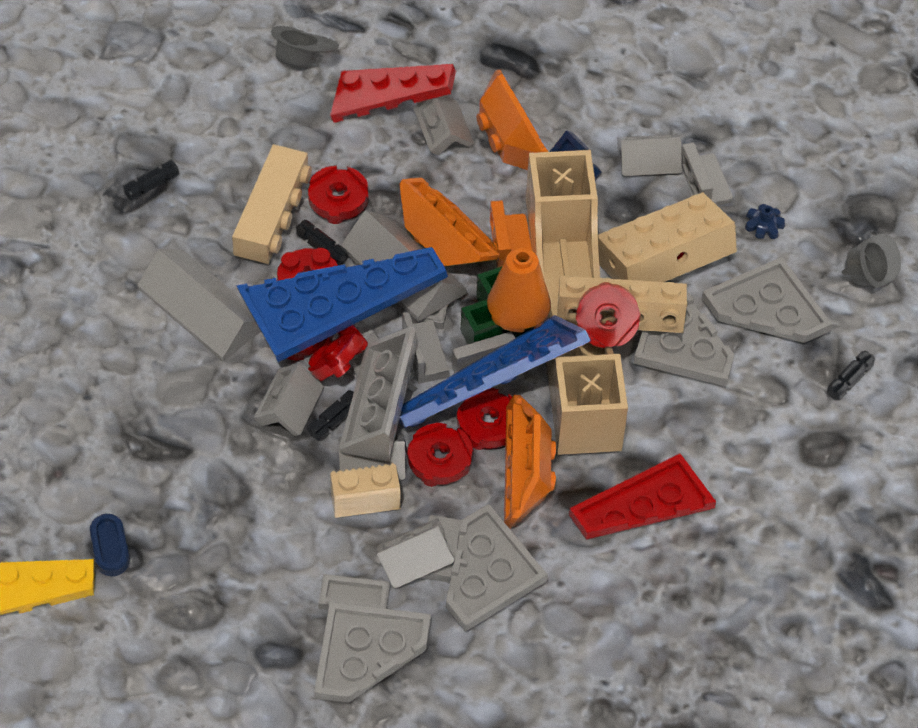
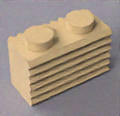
M391 463L390 466L387 464L384 466L378 465L377 467L372 465L371 468L366 466L364 469L359 467L357 470L352 468L351 471L346 469L344 472L339 470L338 472L332 471L330 473L331 498L335 518L400 509L401 491L395 464Z

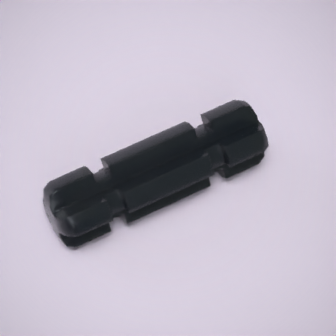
M168 160L161 164L162 168L157 166L138 176L137 181L131 180L123 185L125 195L129 200H134L141 196L140 192L147 193L166 182L165 179L171 180L179 175L177 164L173 160Z
M302 220L296 226V234L303 240L308 239L307 243L315 249H327L337 265H340L347 259V250L340 244L335 245L336 241L319 228L314 229L315 225L310 221Z
M861 351L855 357L856 360H853L838 375V379H834L828 385L827 393L835 400H841L847 394L846 391L851 390L865 375L864 372H868L874 366L875 357L868 351Z
M348 390L340 397V402L336 400L319 415V420L314 419L307 426V430L313 438L321 440L329 433L328 428L332 430L348 416L353 391Z

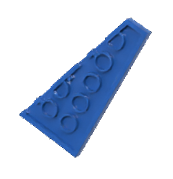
M433 247L395 254L392 259L376 262L374 259L362 261L363 264L346 267L343 264L297 273L294 278L279 281L276 278L264 280V284L248 286L246 283L236 286L277 362H280L447 278V270Z
M554 315L547 319L540 327L530 329L404 403L399 423L405 428L408 426L415 427L423 423L427 417L500 383H510L520 374L590 342L591 339L585 329Z

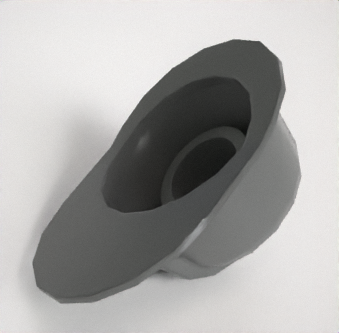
M276 26L271 30V35L276 39L275 56L277 60L294 68H307L314 64L320 52H333L339 48L338 42L333 39L309 34L293 27Z
M884 233L876 234L863 240L862 243L852 247L847 253V268L842 270V274L850 275L853 282L859 286L879 288L892 282L898 277L901 270V256L896 242Z

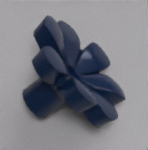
M761 204L757 210L754 208L748 210L746 217L750 220L747 221L745 229L748 232L756 229L755 236L759 239H763L766 233H768L771 239H776L779 236L778 229L785 227V219L780 217L781 212L779 209Z

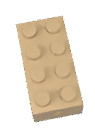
M702 192L598 234L599 265L612 279L666 282L736 253L735 222Z

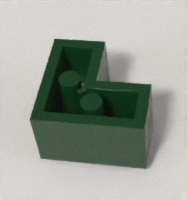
M502 266L477 274L476 297L479 302L461 308L460 330L468 344L510 332L495 324L487 307L488 295ZM530 327V328H526V329L524 330V332H513V331H512V333H513L514 337L517 338L518 336L522 335L523 333L529 331V330L531 329V327Z

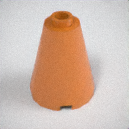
M527 248L514 249L507 255L488 295L487 307L492 315V320L505 330L524 332L526 328L533 326L536 329L548 319L551 309V300L539 259L532 250Z

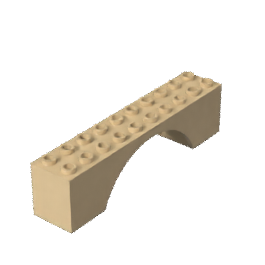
M591 150L529 153L526 207L532 251L539 259L551 300L548 319L554 315L557 316L560 276L600 278L598 197ZM588 342L547 361L546 367L557 454L622 451L628 404L620 354H614L612 347H596Z

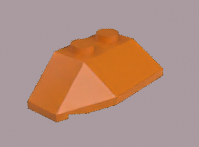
M501 69L496 70L480 99L479 114L476 115L477 123L481 131H486L492 151L499 154L503 163L528 170L529 153L548 152V150L539 138L538 133L505 79Z
M422 177L401 180L399 185L405 228L413 235L414 240L425 248L433 247L444 266L498 259L500 254L494 242L441 192L431 188L429 183Z
M513 395L506 406L504 523L509 529L542 503L549 492L554 490L556 474L554 471H551V460H554L556 454V442L552 441V429L521 395Z

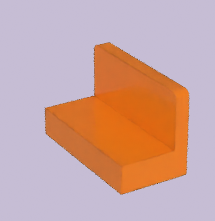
M503 200L490 201L489 221L492 239L500 254L496 260L498 268L503 266L507 255L512 250L517 248L532 250L526 214L505 215Z

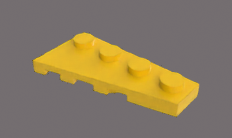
M94 559L0 562V615L19 611V614L33 611L32 607L47 603L53 606L93 596Z

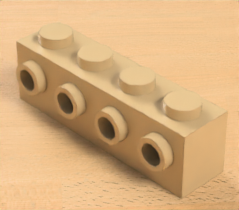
M272 145L233 233L234 256L269 264L273 253L278 254L282 244V232L289 229L292 220L291 211L294 206L298 207L302 197L301 188L303 183L308 184L311 177L312 167L308 166V153Z
M560 276L557 316L577 326V310L571 309H577L580 298L587 290L600 283L609 282L626 288L636 298L640 310L638 330L683 333L687 308V284ZM612 308L609 310L603 309L600 312L602 314L601 322L605 323L608 320L614 322L616 320L614 317L615 310Z

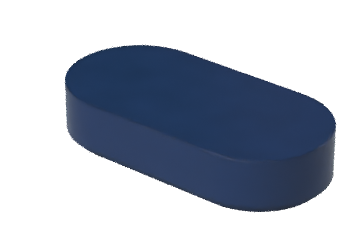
M99 515L90 525L96 567L103 575L110 577L118 576L127 570L130 562L123 523L116 515Z

